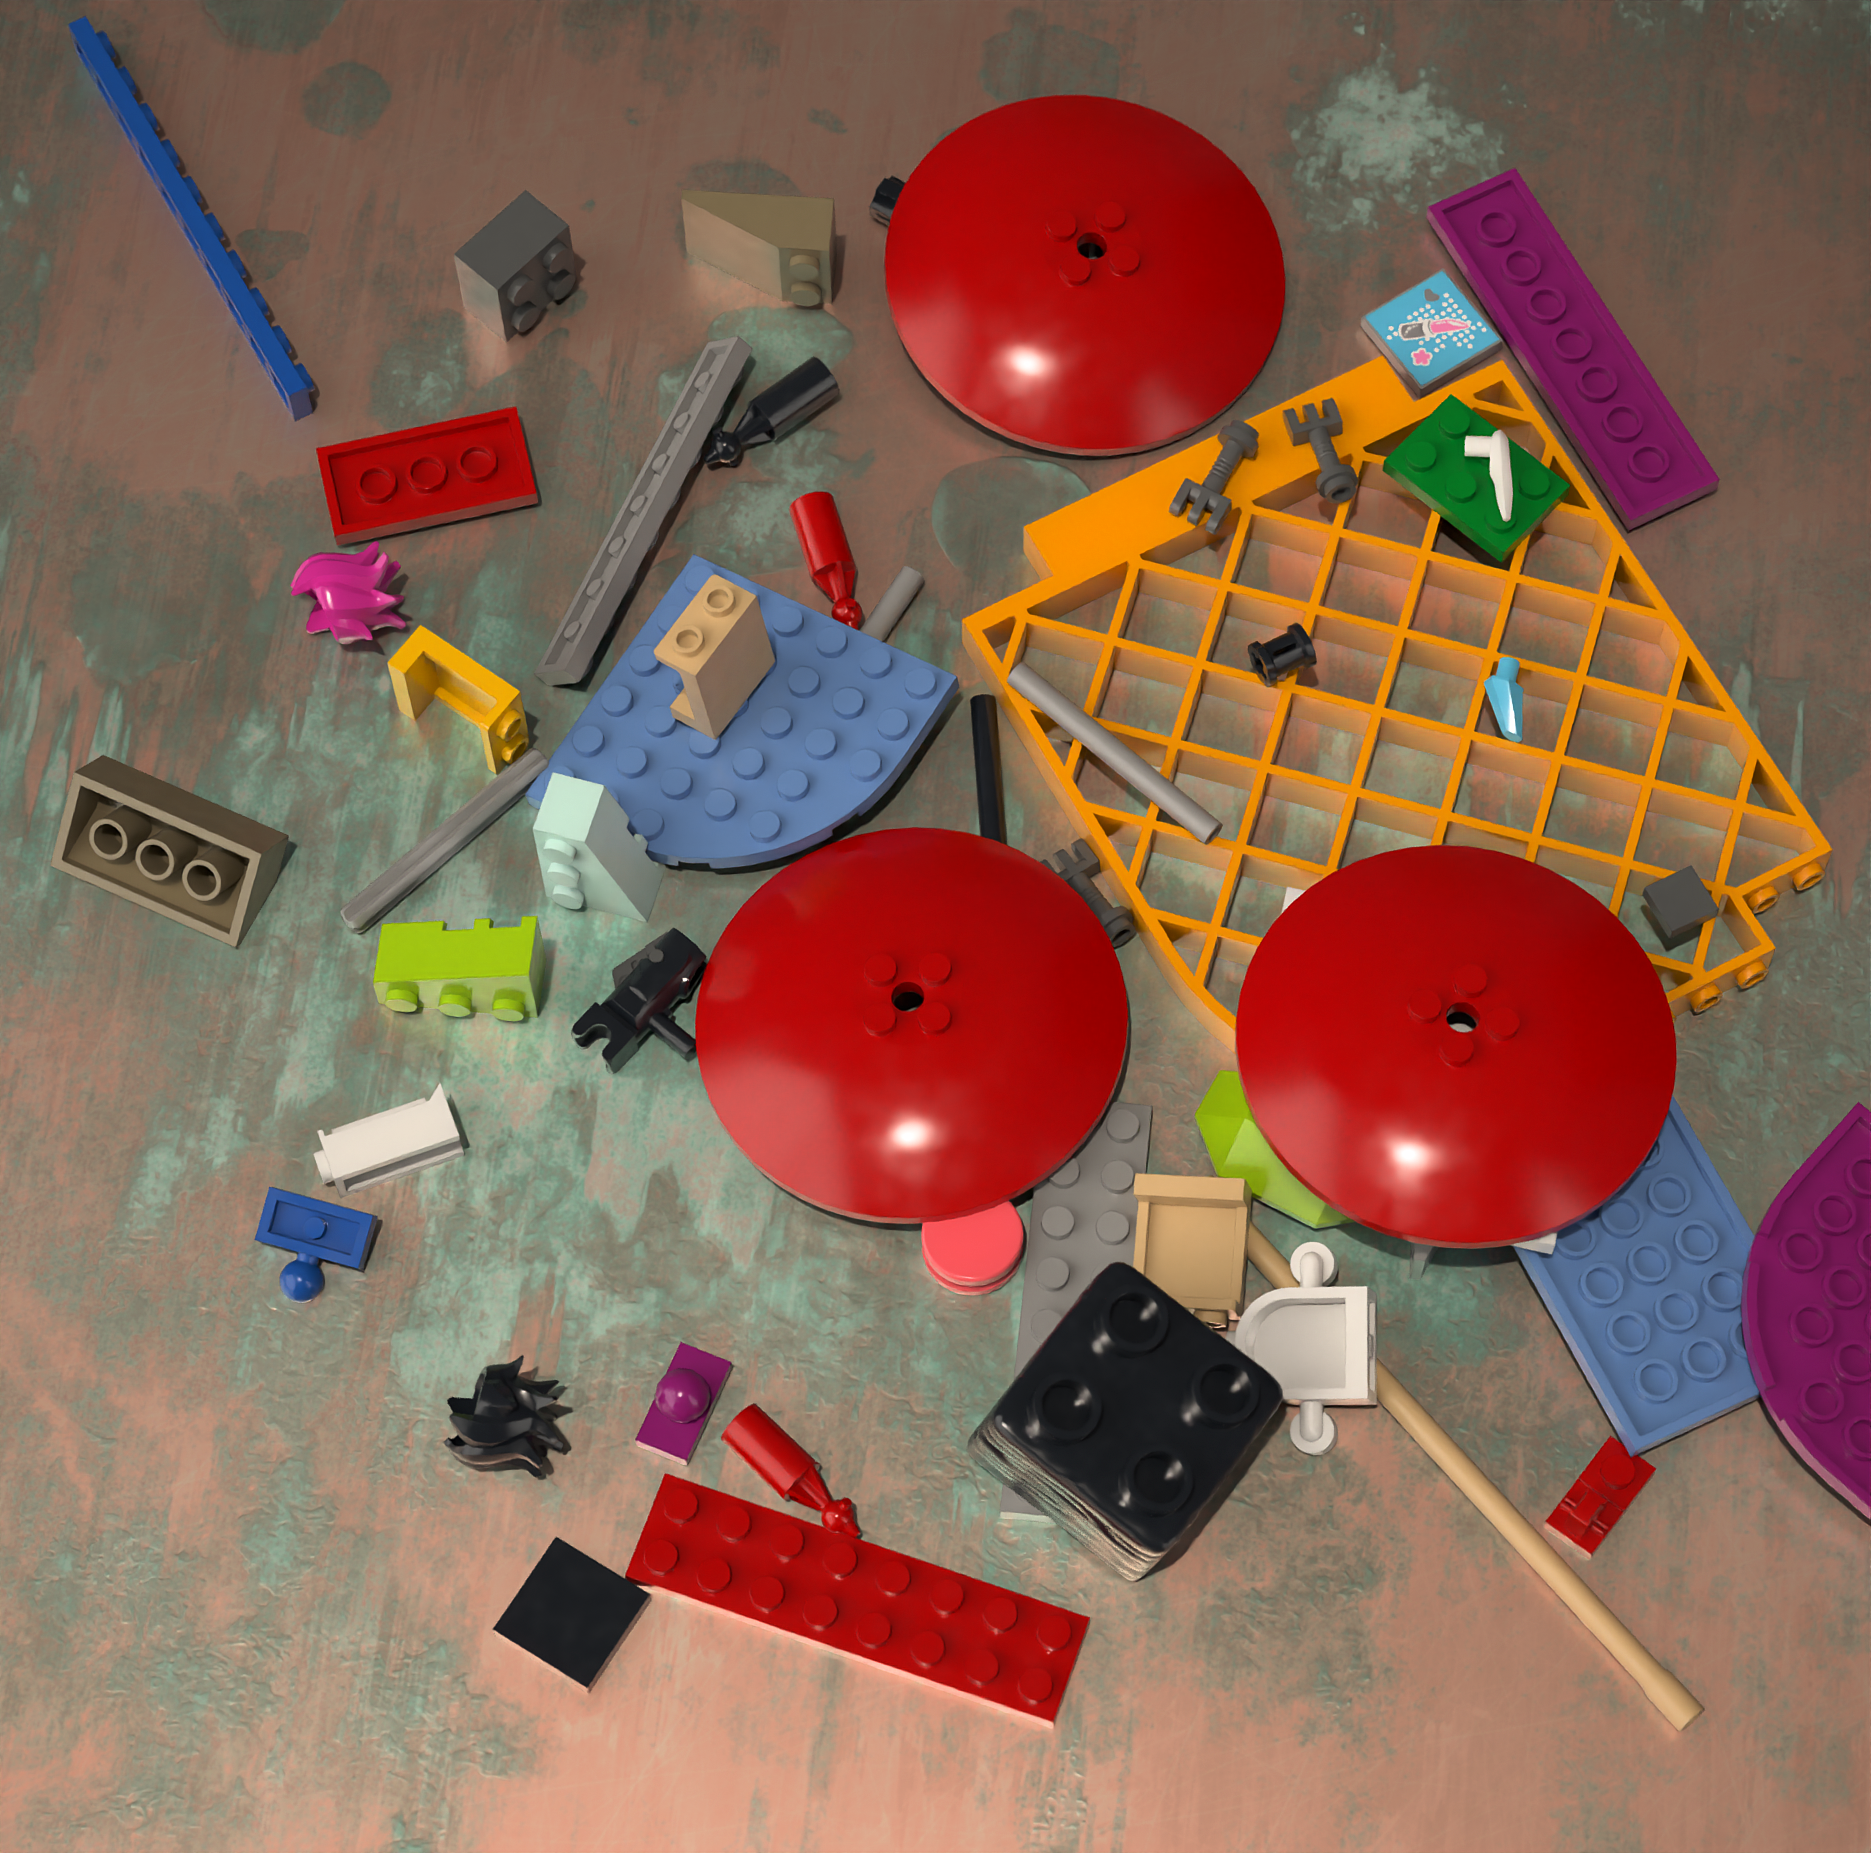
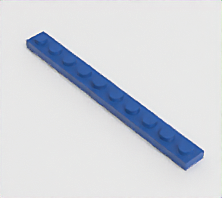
M86 16L69 23L68 27L77 55L294 421L312 414L313 410L308 393L314 391L315 388L306 368L302 363L294 366L287 354L291 353L292 349L285 333L279 325L272 328L265 318V316L269 315V310L257 287L248 290L243 281L247 274L239 256L234 249L226 253L220 243L225 240V237L217 219L212 212L204 215L198 206L203 201L195 182L190 175L184 178L181 177L176 169L181 166L174 147L168 139L160 142L155 131L159 130V126L152 110L146 102L138 105L133 96L137 94V89L131 75L125 66L117 69L111 60L116 58V54L106 33L103 30L95 33Z

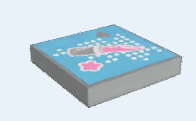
M1444 268L1361 317L1360 326L1419 398L1502 349L1503 339Z

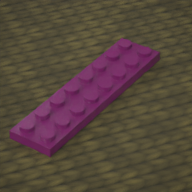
M1516 168L1428 206L1426 218L1628 531L1717 490L1719 477Z

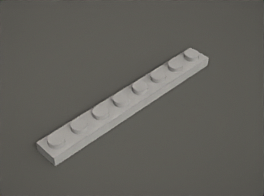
M739 336L707 343L534 673L548 686L577 683L591 669L594 652L602 637L614 625L615 612L624 595L634 586L637 580V570L646 552L658 540L660 525L668 510L677 503L681 494L680 487L689 470L700 459L702 455L701 447L710 429L722 417V406L732 387L740 381L744 374V364L752 347Z

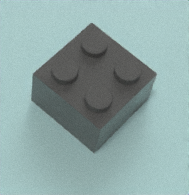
M526 190L454 253L463 307L506 343L519 331L524 332L528 330L537 320L539 313L554 299L559 300L567 295L577 279L569 225Z

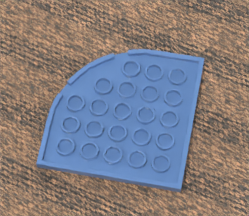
M693 554L549 760L548 767L538 775L525 795L529 805L540 810L553 772L605 785L630 818L627 825L629 832L633 837L634 834L643 835L648 842L645 853L652 861L675 866H679L680 862L709 863L711 868L720 869L749 866L776 860L826 840L833 835L832 829L844 823L856 813L861 816L868 811L891 788L904 771L958 690V678L947 671ZM712 575H718L757 596L775 658V663L716 740L673 718L670 706L684 689L683 681L678 671L658 661L654 654V649Z

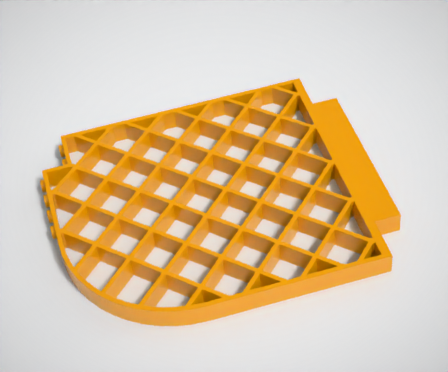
M1382 355L1243 421L1258 432L1259 437L1256 442L1259 447L1252 458L1241 456L1220 495L1232 500V508L1216 535L1205 530L1207 521L1213 513L1212 511L1207 509L1201 522L1196 526L1187 522L1189 512L1194 505L1193 502H1188L1179 517L1169 513V507L1185 478L1202 485L1224 447L1217 438L1219 433L1024 526L1023 552L1041 581L962 619L963 646L1079 838L1084 840L1098 858L1100 872L1119 904L1126 907L1132 914V924L1160 972L1192 1015L1209 1033L1234 1054H1236V1017L1223 1007L1209 993L1206 987L1215 957L1249 966L1258 945L1263 939L1262 937L1225 928L1240 876L1284 888L1291 887L1307 890L1323 878L1339 870L1354 819L1432 840L1430 846L1443 845L1445 843L1453 846H1469L1494 850L1523 858L1561 875L1614 888L1609 910L1616 917L1619 914L1624 891L1642 896L1645 887L1676 873V871L1633 860L1646 811L1725 831L1726 834L1713 881L1702 878L1700 880L1719 908L1717 916L1723 919L1745 953L1708 972L1705 971L1703 966L1716 917L1702 923L1692 964L1645 952L1664 990L1669 991L1665 994L1671 1009L1673 1024L1676 1022L1677 1016L1692 1008L1695 1012H1702L1710 1008L1722 998L1723 992L1737 985L1742 989L1749 988L1766 977L1769 973L1768 968L1776 947L1754 914L1771 907L1778 901L1780 894L1794 887H1797L1798 890H1805L1820 881L1825 875V869L1833 850L1503 360L1414 402ZM1452 394L1495 428L1501 429L1517 445L1526 447L1534 458L1570 484L1568 496L1534 531L1592 545L1606 566L1599 593L1595 594L1521 575L1533 531L1515 549L1510 570L1506 571L1433 552L1443 517L1433 509L1421 548L1348 530L1346 528L1359 485L1421 501L1382 471L1383 463ZM1330 398L1334 399L1343 421L1342 434L1330 437L1340 463L1353 467L1358 478L1355 495L1349 500L1339 503L1333 525L1278 512L1318 493L1315 482L1322 472L1310 442L1296 446L1292 445L1284 424L1282 411L1294 408L1299 422L1304 423L1302 406L1313 403L1319 418H1323L1325 416L1322 411V400ZM1235 533L1221 580L1166 566ZM1249 539L1322 557L1309 603L1235 584ZM1336 561L1411 581L1398 626L1323 607ZM1614 579L1629 602L1609 597ZM1423 584L1500 604L1487 649L1410 629ZM1123 587L1108 634L1054 621L1079 607ZM1138 592L1211 611L1196 658L1123 639ZM1511 607L1589 627L1577 672L1499 653ZM1225 615L1287 631L1288 626L1297 622L1306 631L1311 642L1314 638L1387 657L1388 660L1375 704L1299 685L1304 669L1303 666L1287 672L1285 681L1277 679L1276 684L1266 687L1255 673L1211 662ZM1599 630L1659 645L1674 667L1666 696L1587 676ZM1009 642L1003 662L1001 663L994 648ZM1030 647L1097 665L1083 711L1148 764L1161 767L1160 774L1171 783H1173L1176 772L1251 791L1236 842L1216 837L1212 842L1205 845L1187 829L1161 822L1164 811L1152 801L1150 802L1146 817L1086 802L1076 783L1088 748L1028 699L1023 698L1016 689L1007 683L1008 676L1012 670L1021 663L1025 648ZM1511 657L1520 662L1516 683L1524 689V694L1567 705L1554 752L1476 732L1487 694L1484 681L1492 675H1496L1500 658ZM1401 661L1477 681L1464 728L1387 708ZM1113 670L1186 689L1171 737L1098 718ZM1681 680L1698 705L1676 699ZM1201 693L1275 712L1261 761L1186 741ZM1581 708L1657 728L1645 776L1566 756L1565 752L1577 709ZM1289 716L1365 736L1350 785L1274 765ZM1667 732L1727 747L1742 769L1735 799L1655 779ZM1048 738L1072 744L1065 766ZM1377 740L1455 760L1441 809L1363 788ZM1466 763L1545 784L1532 833L1453 812ZM1751 784L1768 809L1746 803ZM1556 787L1636 808L1623 857L1542 836ZM1265 795L1341 816L1326 866L1250 846ZM1737 835L1796 850L1799 856L1738 887L1725 885ZM1110 841L1136 847L1129 872ZM1151 852L1226 872L1211 924L1151 908L1139 889ZM1174 946L1201 953L1195 976Z

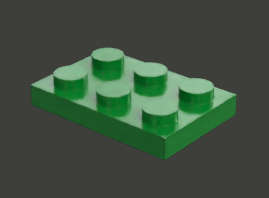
M1450 394L1384 460L1382 471L1502 563L1568 496L1570 484L1508 438L1513 501L1511 518L1507 522L1503 521L1496 499L1495 484L1490 477V457L1465 456L1466 436H1492L1498 429Z

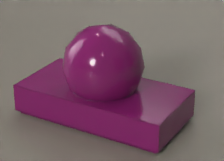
M680 1342L666 1374L657 1384L655 1398L635 1439L636 1446L688 1466L730 1375L732 1363Z

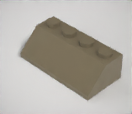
M102 755L73 773L50 866L233 947H237L242 943L277 882L289 835Z

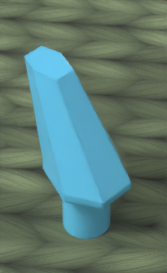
M1502 657L1499 660L1496 675H1492L1485 680L1484 686L1502 734L1509 740L1519 743L1523 740L1524 691L1516 683L1520 662L1511 657Z

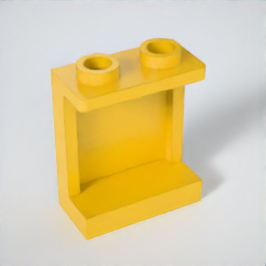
M420 625L387 662L399 710L416 721L434 699L438 700L480 729L488 769L498 775L508 763L511 765L521 757L529 744V733L520 691Z

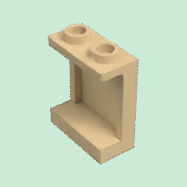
M718 575L710 576L654 649L656 659L678 671L683 681L684 689L670 706L673 718L714 740L719 737L775 663L757 596Z
M1135 1173L1133 1195L1138 1200L1133 1267L1209 1327L1222 1328L1227 1326V1319L1240 1320L1243 1315L1252 1189L1247 1181L1241 1178Z

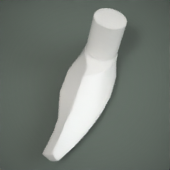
M1501 429L1494 432L1492 436H1466L1465 456L1490 457V477L1495 484L1496 499L1503 521L1507 522L1511 518L1513 501L1509 440Z

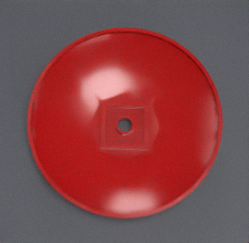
M1052 95L1030 98L993 109L961 125L943 138L911 173L891 215L884 255L885 291L892 319L910 357L926 379L954 406L986 428L1009 439L1036 448L1065 454L1101 456L1141 452L1179 440L1211 423L1228 410L1247 391L1260 373L1272 350L1281 324L1285 302L1286 277L1278 234L1268 209L1242 170L1222 150L1182 122L1159 111L1109 97ZM1083 243H1094L1103 250L1104 255L1098 259H1088L1079 253L1077 247Z
M918 827L886 829L840 840L805 855L773 876L742 905L726 926L715 945L704 971L698 994L695 1018L696 1051L701 1077L710 1104L722 1127L742 1154L775 1184L798 1198L822 1209L855 1219L897 1224L940 1222L969 1216L996 1207L1023 1194L1062 1166L1086 1141L1110 1103L1122 1072L1128 1035L1126 988L1121 966L1111 940L1097 916L1083 898L1064 879L1041 862L1020 850L996 840L967 832ZM909 991L918 993L924 999L921 1006L913 1011L899 1010L893 1004L898 995Z
M1432 845L1383 852L1343 867L1308 888L1276 919L1258 945L1248 966L1241 988L1235 1022V1053L1239 1079L1246 1103L1261 1134L1288 1171L1323 1202L1361 1225L1409 1242L1443 1248L1478 1249L1503 1247L1531 1241L1557 1232L1583 1219L1601 1207L1626 1185L1648 1156L1666 1119L1675 1084L1677 1065L1676 1035L1671 1009L1663 985L1650 959L1624 924L1598 899L1554 871L1520 857L1469 846ZM1463 1012L1475 1020L1477 1027L1469 1032H1459L1450 1027L1446 1018L1452 1013Z

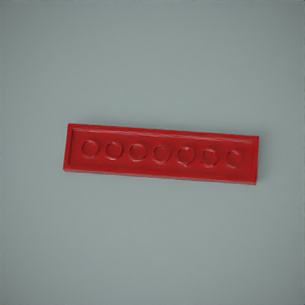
M667 1473L664 1474L625 1574L626 1580L634 1585L1050 1728L1054 1727L1090 1624V1617L858 1538H852L843 1533L830 1532L823 1526Z

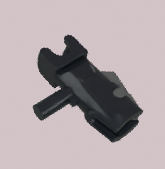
M672 928L669 932L664 933L646 945L644 949L612 970L615 990L601 1005L595 1002L573 1025L571 1036L576 1046L584 1050L589 1048L596 1040L608 1039L609 1043L602 1050V1057L606 1063L607 1072L614 1074L639 1050L637 1043L651 1030L681 1056L689 1059L696 1052V1040L670 1019L672 1017L670 1008L679 998L685 999L690 995L706 969L707 963L704 961L706 955L693 941L675 928Z

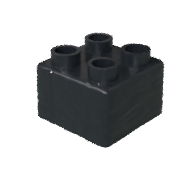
M1114 1262L1104 1268L1092 1280L1055 1326V1329L1033 1354L989 1414L970 1436L967 1451L983 1468L1040 1512L1055 1521L1112 1569L1130 1581H1137L1145 1576L1180 1540L1186 1529L1195 1521L1198 1513L1215 1495L1250 1447L1253 1440L1276 1412L1283 1399V1390L1275 1377L1206 1325L1141 1272L1124 1262Z

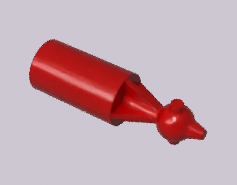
M823 491L805 494L791 503L789 513L811 580L815 585L820 586L835 602L831 611L832 618L858 630V624L862 618V608L855 599L850 598L856 565L832 494Z
M751 1404L743 1409L729 1423L721 1436V1441L784 1501L793 1500L820 1511L822 1524L830 1532L844 1533L852 1538H857L861 1532L854 1521L855 1514L851 1507L852 1501L846 1497L842 1498V1500L831 1499L818 1474L820 1464L757 1404Z

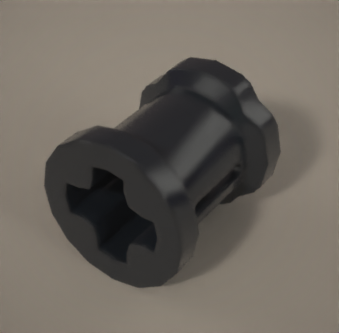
M1297 622L1287 627V633L1264 644L1258 641L1248 645L1247 649L1254 671L1266 687L1276 684L1277 677L1300 666L1308 669L1317 663L1312 642L1306 631Z

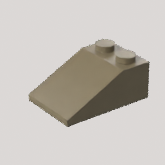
M682 190L681 201L687 253L781 301L794 302L802 306H813L818 303L832 304L837 258L834 198Z

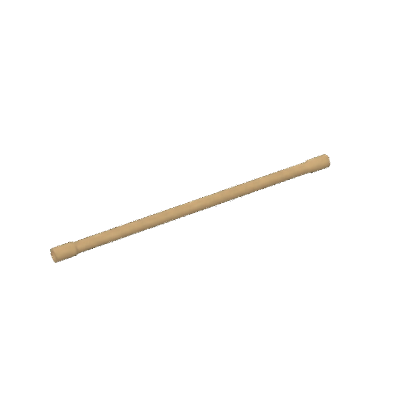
M1250 1221L1247 1258L1276 1289L1300 1287V1282L1296 1280L1291 1272L1290 1263ZM1377 1358V1399L1634 1677L1643 1687L1646 1696L1677 1730L1681 1732L1692 1724L1704 1712L1705 1708L1672 1672L1664 1669Z

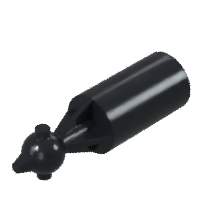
M811 357L748 402V408L733 433L723 432L721 427L713 430L714 438L711 441L710 450L703 458L705 463L711 464L721 461L728 462L730 466H735L739 463L737 457L740 454L741 445L776 440L839 394V387L834 376L818 358Z

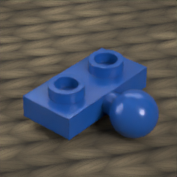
M269 1187L255 1240L298 1252L296 1260L288 1263L282 1270L279 1283L281 1291L289 1300L297 1303H306L315 1299L323 1288V1274L317 1266L319 1258L357 1269L364 1268L378 1216L283 1189Z

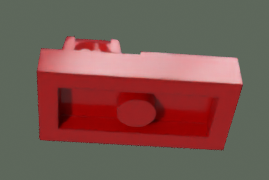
M1610 1436L1547 1518L1543 1527L1583 1557L1590 1560L1654 1476L1656 1468L1638 1455L1631 1457L1625 1446Z

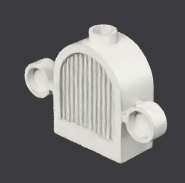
M1307 1242L1300 1245L1294 1251L1290 1261L1291 1272L1296 1280L1300 1282V1287L1276 1289L1257 1298L1243 1313L1236 1331H1227L1226 1340L1275 1377L1283 1390L1282 1403L1300 1405V1413L1294 1417L1290 1426L1291 1439L1294 1445L1301 1451L1310 1455H1322L1334 1447L1338 1438L1336 1422L1330 1415L1323 1412V1405H1377V1293L1368 1286L1325 1287L1336 1277L1338 1271L1337 1258L1325 1245L1318 1242Z

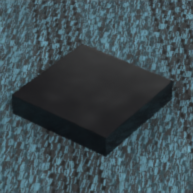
M555 1537L493 1628V1632L499 1639L589 1694L651 1602V1596L643 1589L565 1541Z

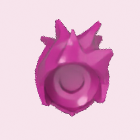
M378 541L373 542L363 552L357 554L319 552L308 557L299 566L290 585L293 588L291 595L296 596L304 592L317 601L306 625V630L309 634L331 630L337 642L347 645L358 641H372L371 631L384 626L399 629L405 627V621L390 610L402 602L404 596L385 593L401 565L397 561L388 565L389 556L384 552L378 559L380 555L377 552L379 548Z

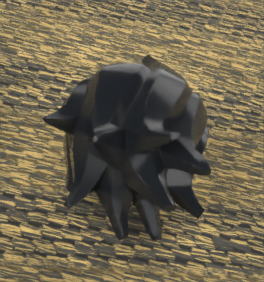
M523 1355L508 1364L486 1366L479 1374L472 1398L451 1397L447 1400L453 1412L449 1419L458 1435L452 1439L447 1438L443 1443L454 1459L464 1465L473 1468L516 1465L526 1469L533 1477L542 1476L540 1468L543 1466V1461L541 1457L547 1455L545 1446L560 1452L564 1445L549 1424V1422L557 1419V1415L546 1407L558 1400L556 1396L548 1394L556 1387L559 1381L539 1382L519 1376L518 1373L524 1359Z

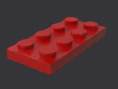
M516 406L316 448L337 546L538 503Z

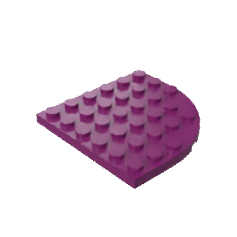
M1858 1102L1792 1175L1770 1204L1760 1222L1749 1249L1743 1275L1741 1313L1748 1361L1757 1388L1772 1418L1802 1459L1831 1487L1871 1520V1112Z

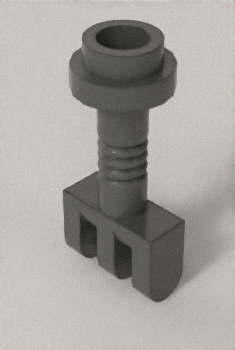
M1334 399L1322 400V411L1325 416L1323 418H1319L1313 403L1303 405L1304 423L1299 422L1294 408L1283 410L1284 424L1292 445L1311 443L1322 471L1315 482L1319 494L1327 498L1328 502L1334 504L1342 503L1352 498L1356 493L1357 475L1353 467L1340 463L1330 438L1331 436L1342 434L1343 421Z
M1233 420L1230 426H1223L1217 438L1224 447L1209 474H1207L1202 485L1185 478L1171 502L1169 513L1179 517L1188 502L1191 501L1194 505L1189 512L1187 522L1197 526L1208 509L1213 513L1207 521L1205 530L1216 535L1232 508V500L1220 495L1241 456L1246 458L1254 456L1259 447L1256 442L1259 437L1258 432L1250 425L1239 420Z
M1080 838L1071 843V848L1079 860L1075 863L1064 849L1053 854V858L1061 872L1057 873L1046 859L1042 860V864L1064 879L1083 898L1099 919L1113 947L1120 946L1133 935L1135 927L1132 924L1133 916L1124 906L1113 908L1090 879V877L1100 872V862L1083 839Z

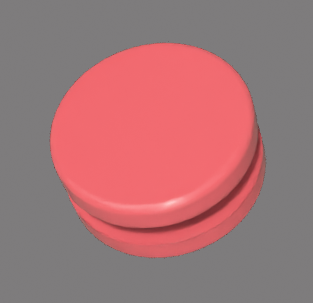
M1010 1201L969 1216L922 1224L921 1239L924 1263L931 1276L941 1286L954 1293L978 1296L994 1292L1012 1279L1021 1264L1023 1257V1225L1017 1210Z

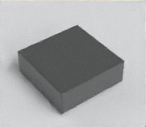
M1692 865L1645 887L1642 895L1669 939L1716 917L1719 910Z

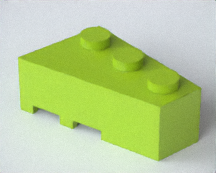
M522 916L519 927L493 928L494 921L491 918L475 919L473 929L446 930L447 923L445 921L382 924L373 978L378 1003L385 1004L388 1008L400 1012H412L417 1007L439 1009L440 1012L455 1017H463L469 1015L470 1012L492 1014L494 1017L504 1021H520L524 1017L538 1018L546 966V954L538 916Z

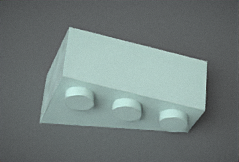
M552 773L533 827L546 896L551 897L555 903L566 908L579 909L581 906L648 923L666 866L663 863L652 861L645 853L648 842L643 835L634 834V837L627 829L630 818L605 785Z

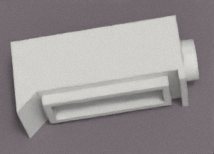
M439 1083L429 1101L422 1098L331 1129L333 1134L328 1136L324 1135L323 1130L317 1131L323 1150L313 1153L323 1183L335 1181L340 1198L465 1156L441 1083Z

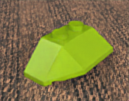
M1220 1070L1194 1115L1216 1176L1245 1179L1252 1189V1197L1315 1229L1355 1222L1334 1210L1311 1193L1288 1171L1271 1150L1258 1129L1246 1103L1238 1071Z

